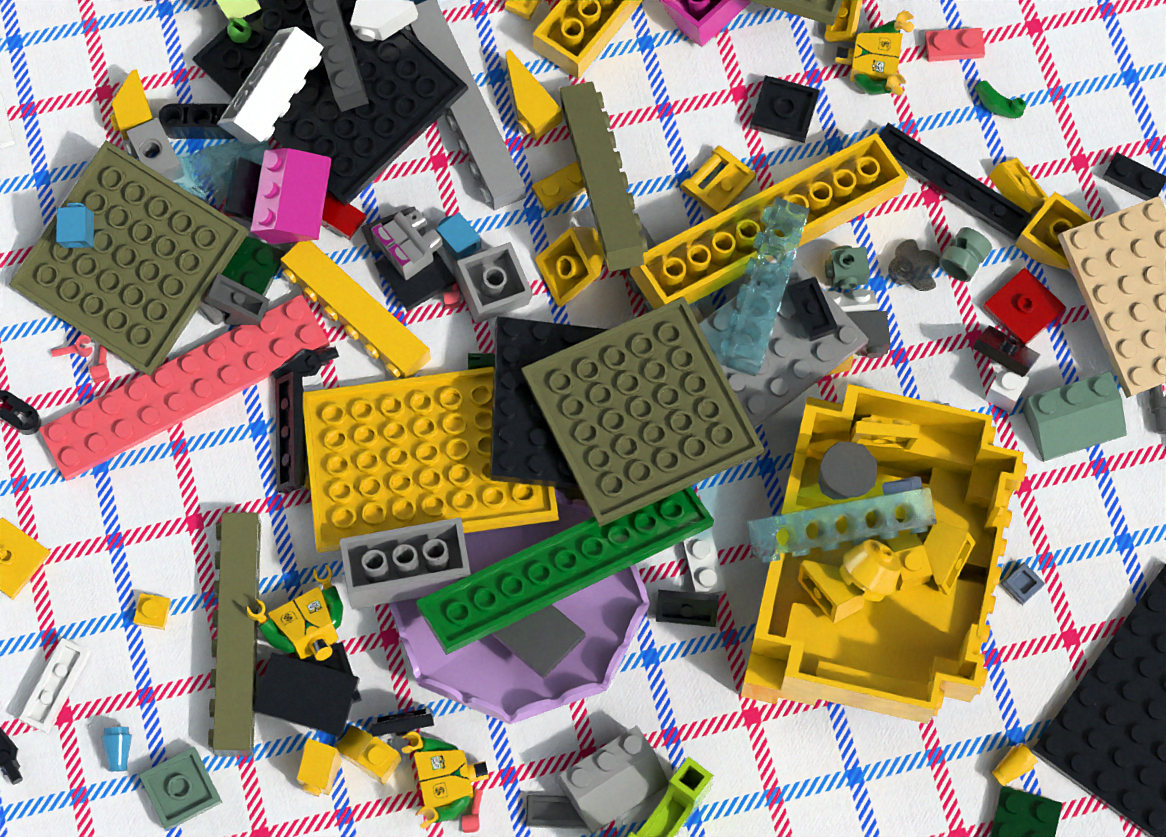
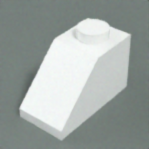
M356 0L350 25L355 35L361 40H385L416 20L418 11L413 1Z

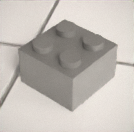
M511 242L456 262L453 273L475 324L529 305L533 292Z

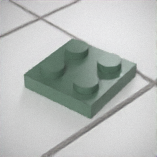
M195 746L139 774L166 831L223 803Z

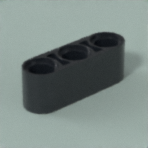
M172 103L163 106L159 111V121L167 137L171 139H236L217 124L230 104ZM171 119H179L175 124H168ZM200 119H207L203 124H196Z

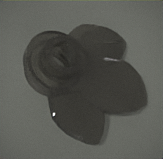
M914 239L905 240L896 248L895 258L888 266L889 277L898 285L909 283L919 291L932 290L936 288V283L931 274L938 269L940 257L929 250L920 251Z

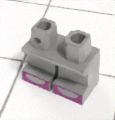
M418 209L406 216L399 211L391 222L384 226L379 223L371 228L375 244L388 260H391L393 266L406 281L434 261L432 253L443 245L440 235L433 228L422 236L418 233L419 230L427 226L424 216Z

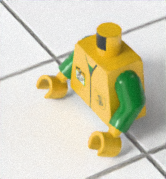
M901 11L897 15L896 20L857 34L854 49L837 47L835 63L851 65L849 80L854 82L868 95L894 93L900 96L903 93V89L899 84L907 82L900 73H897L903 33H900L901 29L905 32L913 31L914 25L907 21L913 19L914 16L908 11Z
M325 565L328 570V576L325 579L318 578L316 569L313 571L314 578L322 584L323 590L318 586L267 613L269 619L264 615L265 605L261 600H256L257 605L261 608L259 614H253L247 606V616L251 620L259 622L258 628L272 647L287 653L294 652L301 659H305L312 654L319 661L330 657L332 654L330 645L339 638L336 629L341 626L344 607L336 585L332 586L333 573L329 566Z
M413 731L402 735L401 738H407L411 742V746L403 747L402 751L404 753H410L414 750L418 751L414 753L425 806L417 811L415 815L422 814L427 818L426 821L420 824V827L426 829L432 823L454 820L469 806L470 799L474 798L471 783L489 779L486 762L482 761L467 765L464 750H459L456 745L435 738L420 737L417 732Z

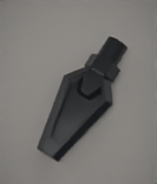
M336 346L326 350L321 348L317 351L305 348L286 360L272 373L275 380L291 372L300 373L302 377L314 376L321 366L330 364L329 361L338 358L339 354Z
M0 727V768L3 774L8 776L11 784L15 785L23 780L19 771L20 765L16 760L18 748Z

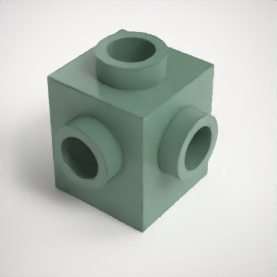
M843 245L835 250H831L829 260L825 261V273L827 278H831L833 288L841 287V289L849 290L856 288L858 285H866L868 283L870 269L866 247L852 248V246Z

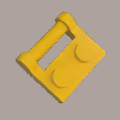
M719 145L711 152L712 156L690 179H685L680 184L681 190L686 195L693 197L714 215L727 210L756 179L755 172ZM720 163L726 165L703 190L698 187Z

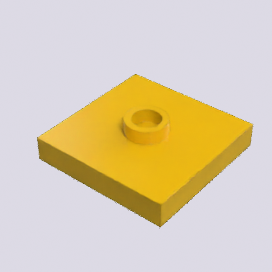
M3 517L0 519V591L14 600L51 552Z

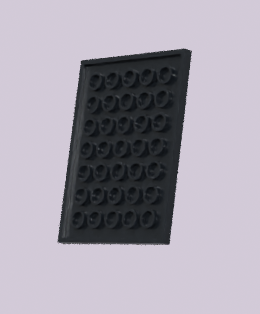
M258 0L261 9L241 18L247 21L251 28V36L247 41L243 43L232 41L226 26L192 58L193 62L233 100L278 30L298 27L318 42L306 0ZM339 0V4L369 103L341 112L334 98L322 53L320 52V62L313 70L309 69L304 77L306 80L305 85L297 94L294 93L288 101L291 104L288 111L282 117L278 116L273 124L275 130L271 135L283 148H291L331 158L327 190L344 206L348 203L350 204L469 89L462 79L405 27L385 40L374 39L373 41H364L358 38L350 25L356 0ZM239 26L235 27L241 32L244 31V29Z
M1166 564L1031 750L1038 758L1148 837H1166Z

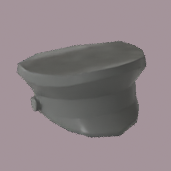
M837 442L826 451L820 464L818 484L822 494L833 500H844L866 494L875 486L877 460L863 444Z

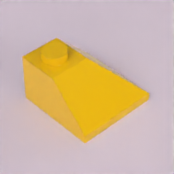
M570 227L534 259L557 306L563 307L600 276L605 256L594 227Z

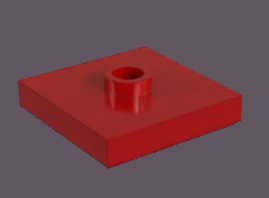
M1024 267L985 302L983 308L1018 342L1026 346L1065 311L1066 306Z

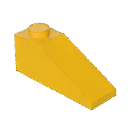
M509 49L505 52L506 67L518 118L517 124L525 135L530 134L536 141L562 123V109Z

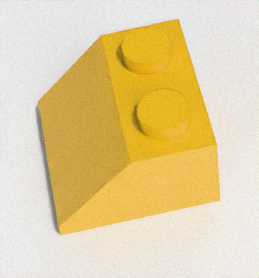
M1054 191L1021 233L1015 246L1038 263L1068 270L1070 265L1057 235L1094 221V219Z

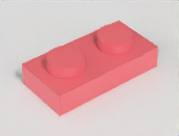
M982 28L927 31L925 33L928 62L984 58L985 56Z

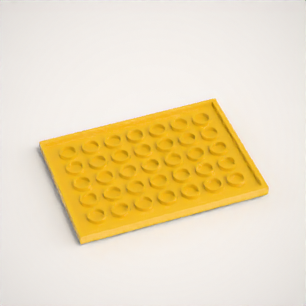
M494 367L303 392V412L317 553L341 550L339 539L460 517L464 533L559 520L554 487L490 480Z

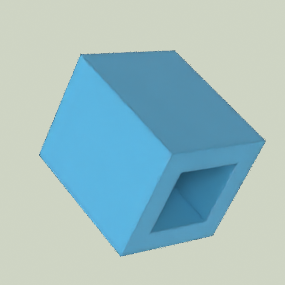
M68 203L67 207L57 208L56 242L65 249L94 247V213L82 203Z
M460 212L454 216L445 217L438 224L436 232L442 239V246L456 262L473 255L481 249V237Z

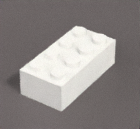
M298 27L278 30L217 124L244 144L259 143L263 140L267 141L275 130L273 124L278 116L282 117L288 111L291 105L288 101L294 93L297 94L305 85L306 80L304 77L309 69L313 70L320 62L321 56L319 54L324 47Z

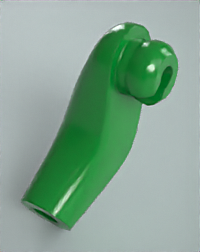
M987 80L979 82L974 87L984 107L990 112L1011 119L1020 118L1024 114L1026 103L1022 98L1017 97L1011 100L1002 96Z

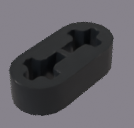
M0 390V401L3 403L7 401L12 408L11 412L5 408L0 409V421L23 435L36 433L41 426V418L37 410L12 393ZM21 414L26 418L31 415L33 423H25L23 425L18 415Z

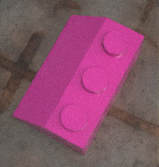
M659 0L680 31L700 47H703L751 3L748 0Z
M291 148L265 150L251 232L270 244L318 240L332 159Z

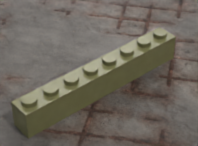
M593 81L561 87L562 111L608 270L612 272L644 265L643 253L648 252L645 235H639L638 232L641 231L640 218L638 213L633 214L632 212L635 209L632 192H626V189H629L626 172H620L622 168L620 152H614L613 149L616 148L614 132H608L607 129L610 128L608 113L601 110L604 108L601 91L596 92Z
M258 512L222 513V521L216 524V539L221 541L220 551L215 552V568L220 569L219 580L214 581V598L219 599L218 610H213V628H217V639H212V657L216 658V669H211L210 682L211 687H215V699H210L209 714L210 717H214V729H209L208 746L213 748L217 757L254 756L255 713L252 710L256 701L258 621L251 620L247 616V606L253 614H258L259 606L256 600H259L261 519Z

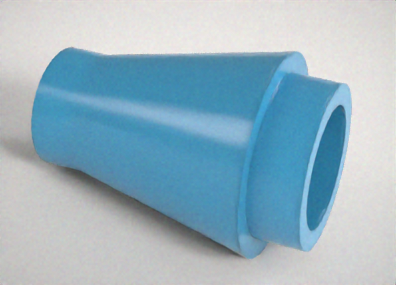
M129 727L104 728V736H101L109 772L127 771L132 734H129Z

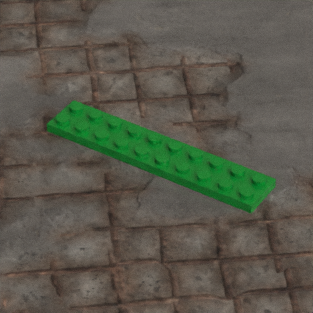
M691 486L601 527L598 526L595 518L592 517L417 600L416 607L441 648L448 655L713 527L714 519Z

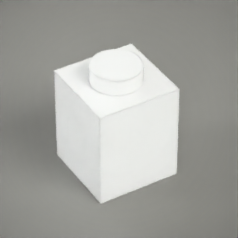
M1002 366L985 400L1012 413L1028 383L1029 377L1026 375L1021 377Z

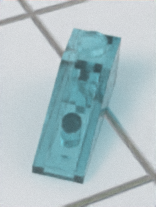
M268 140L249 144L238 141L207 147L183 157V160L199 196L230 183L234 163L238 157L262 165L264 151L272 150Z

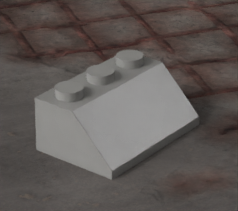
M637 725L559 774L558 778L559 786L570 799L572 806L580 818L583 819L591 834L669 785L655 751Z

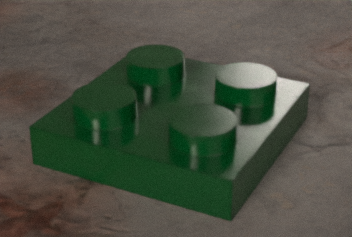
M246 236L221 275L265 297L282 265L280 259L286 253L281 249Z
M1002 786L989 837H1055L1063 803Z

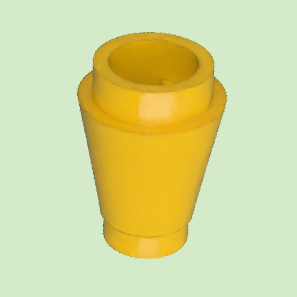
M1021 742L1017 747L1015 745L1012 746L991 774L1001 786H1004L1033 770V765L1038 760L1026 745Z

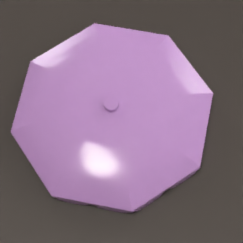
M555 490L559 518L557 521L464 533L471 575L594 517L587 502L580 499L569 500L561 492ZM635 564L553 603V606L585 631L586 637L543 679L491 634L446 655L416 607V601L423 597L388 603L418 686L508 724H513L607 691L650 605L644 583Z

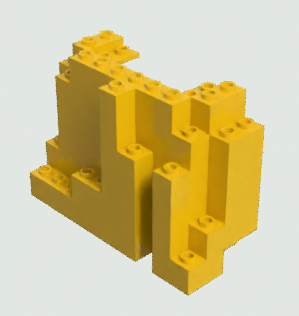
M851 384L847 385L843 404L807 397L740 697L775 705L778 698L812 706H815L817 699L928 724L932 715L937 716L939 709L942 707L944 697L970 703L975 694L980 695L988 674V669L983 668L985 654H981L980 650L982 642L987 643L990 625L986 624L987 613L993 614L996 596H992L991 593H994L995 586L998 585L1002 568L997 567L998 556H1004L1007 539L1002 538L1004 528H1009L1013 511L1007 510L1009 499L1014 490L1019 491L1021 481H1024L1027 464L1022 463L1024 452L993 446L996 427L991 426L992 415ZM864 417H874L880 419V423L892 424L893 420H908L911 422V425L919 426L918 439L910 450L865 446L877 460L875 486L866 494L844 500H833L822 494L818 484L822 458L826 451L837 442H849L850 432L856 421H861ZM918 476L921 479L922 488L888 495L883 493L882 484L884 482ZM936 519L969 532L975 541L949 596L942 593L932 574L927 584L900 591L896 584L895 591L890 595L884 596L879 602L865 598L862 609L834 624L798 582L801 562L808 560L841 567L843 556L846 552L866 540H875L884 544L881 536L882 532L909 525L912 526L922 543L925 532L929 527L933 526Z

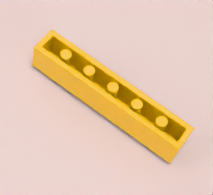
M312 241L298 242L280 259L284 277L291 284L297 282L303 288V294L312 303L319 302L324 307L323 312L333 322L338 320L345 326L343 328L345 333L354 341L359 339L365 345V351L373 359L376 360L379 357L386 364V370L394 378H412L431 359L430 349Z

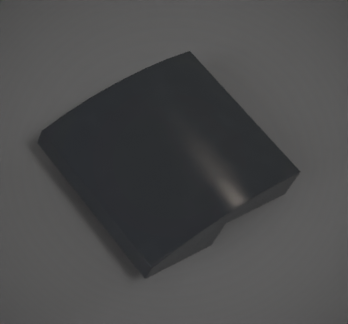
M437 251L432 253L434 261L407 281L387 257L374 263L377 271L391 287L394 296L407 312L457 283Z

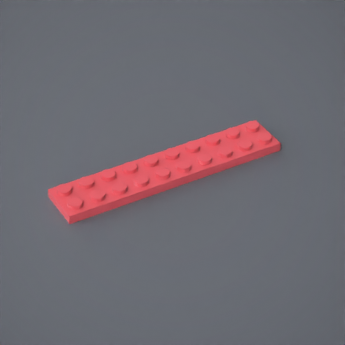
M301 294L266 312L259 325H240L156 368L151 376L144 374L39 428V431L62 475L68 481L272 376V371L279 368L286 360L303 349L317 351L318 349L330 346L329 341Z

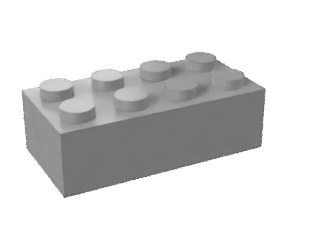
M461 517L339 539L347 592L352 610L425 597L471 575Z

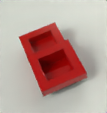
M326 191L321 225L325 228L329 226L350 240L366 220V214L349 203L344 206L331 193Z

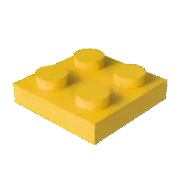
M864 417L861 421H856L850 432L849 442L863 444L867 447L910 450L918 439L919 426L911 425V422L908 420H893L892 424L880 423L878 418Z

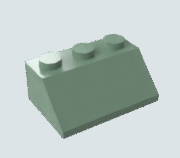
M1111 371L1029 396L1022 408L1043 462L1127 435L1122 398Z

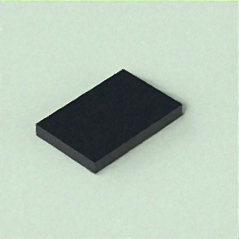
M272 652L252 711L342 737L360 678Z

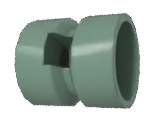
M963 227L952 240V246L947 247L940 257L939 265L954 279L961 282H970L979 269V264L983 263L991 252L992 245L978 231Z

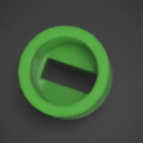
M232 19L227 26L228 35L236 43H243L251 36V28L244 19ZM236 26H239V27L243 28L244 31L241 32V31H239V30H238L237 28H235V27H236Z

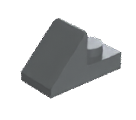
M218 273L211 284L205 301L228 313L224 324L259 325L270 299Z

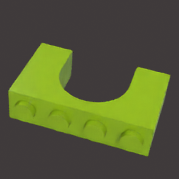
M688 756L669 781V787L665 796L646 823L636 834L630 832L627 837H676L711 790L714 775Z

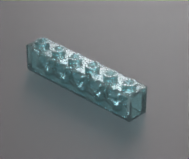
M776 197L771 206L766 205L760 221L765 223L763 232H757L752 246L757 251L754 258H749L744 274L749 275L746 284H741L736 300L740 301L738 311H732L728 322V327H731L732 331L730 337H724L719 353L724 355L721 365L754 377L760 370L807 220L809 208ZM778 229L782 231L785 237L777 236L773 230ZM765 255L773 256L777 263H770L765 258ZM757 281L766 283L769 289L764 290L760 288ZM749 307L758 309L761 316L751 314ZM740 334L749 335L753 342L747 343L743 341Z
M930 487L746 521L752 557L762 558V563L780 560V554L791 552L792 557L810 554L809 548L821 546L822 551L840 548L839 542L850 541L851 545H859L869 540L870 536L880 535V540L899 537L898 531L909 529L910 534L928 531L927 525L937 524ZM899 506H902L906 511V517L902 522H898L895 518V510ZM870 511L874 512L877 517L876 525L873 528H869L865 522V517ZM840 517L845 518L848 524L847 530L843 534H840L836 529V522ZM813 522L818 527V535L811 540L806 534V528ZM781 528L786 529L789 534V539L784 545H780L776 539L777 532Z

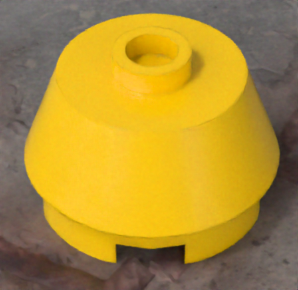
M866 540L844 554L843 564L839 568V572L848 586L853 582L857 587L865 591L862 597L879 602L884 596L890 595L895 591L902 565L897 555L890 548L878 541Z

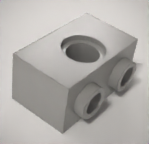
M158 118L126 131L130 142L125 143L132 157L138 158L140 162L172 182L184 177L181 164ZM152 152L159 153L154 158H147V156Z

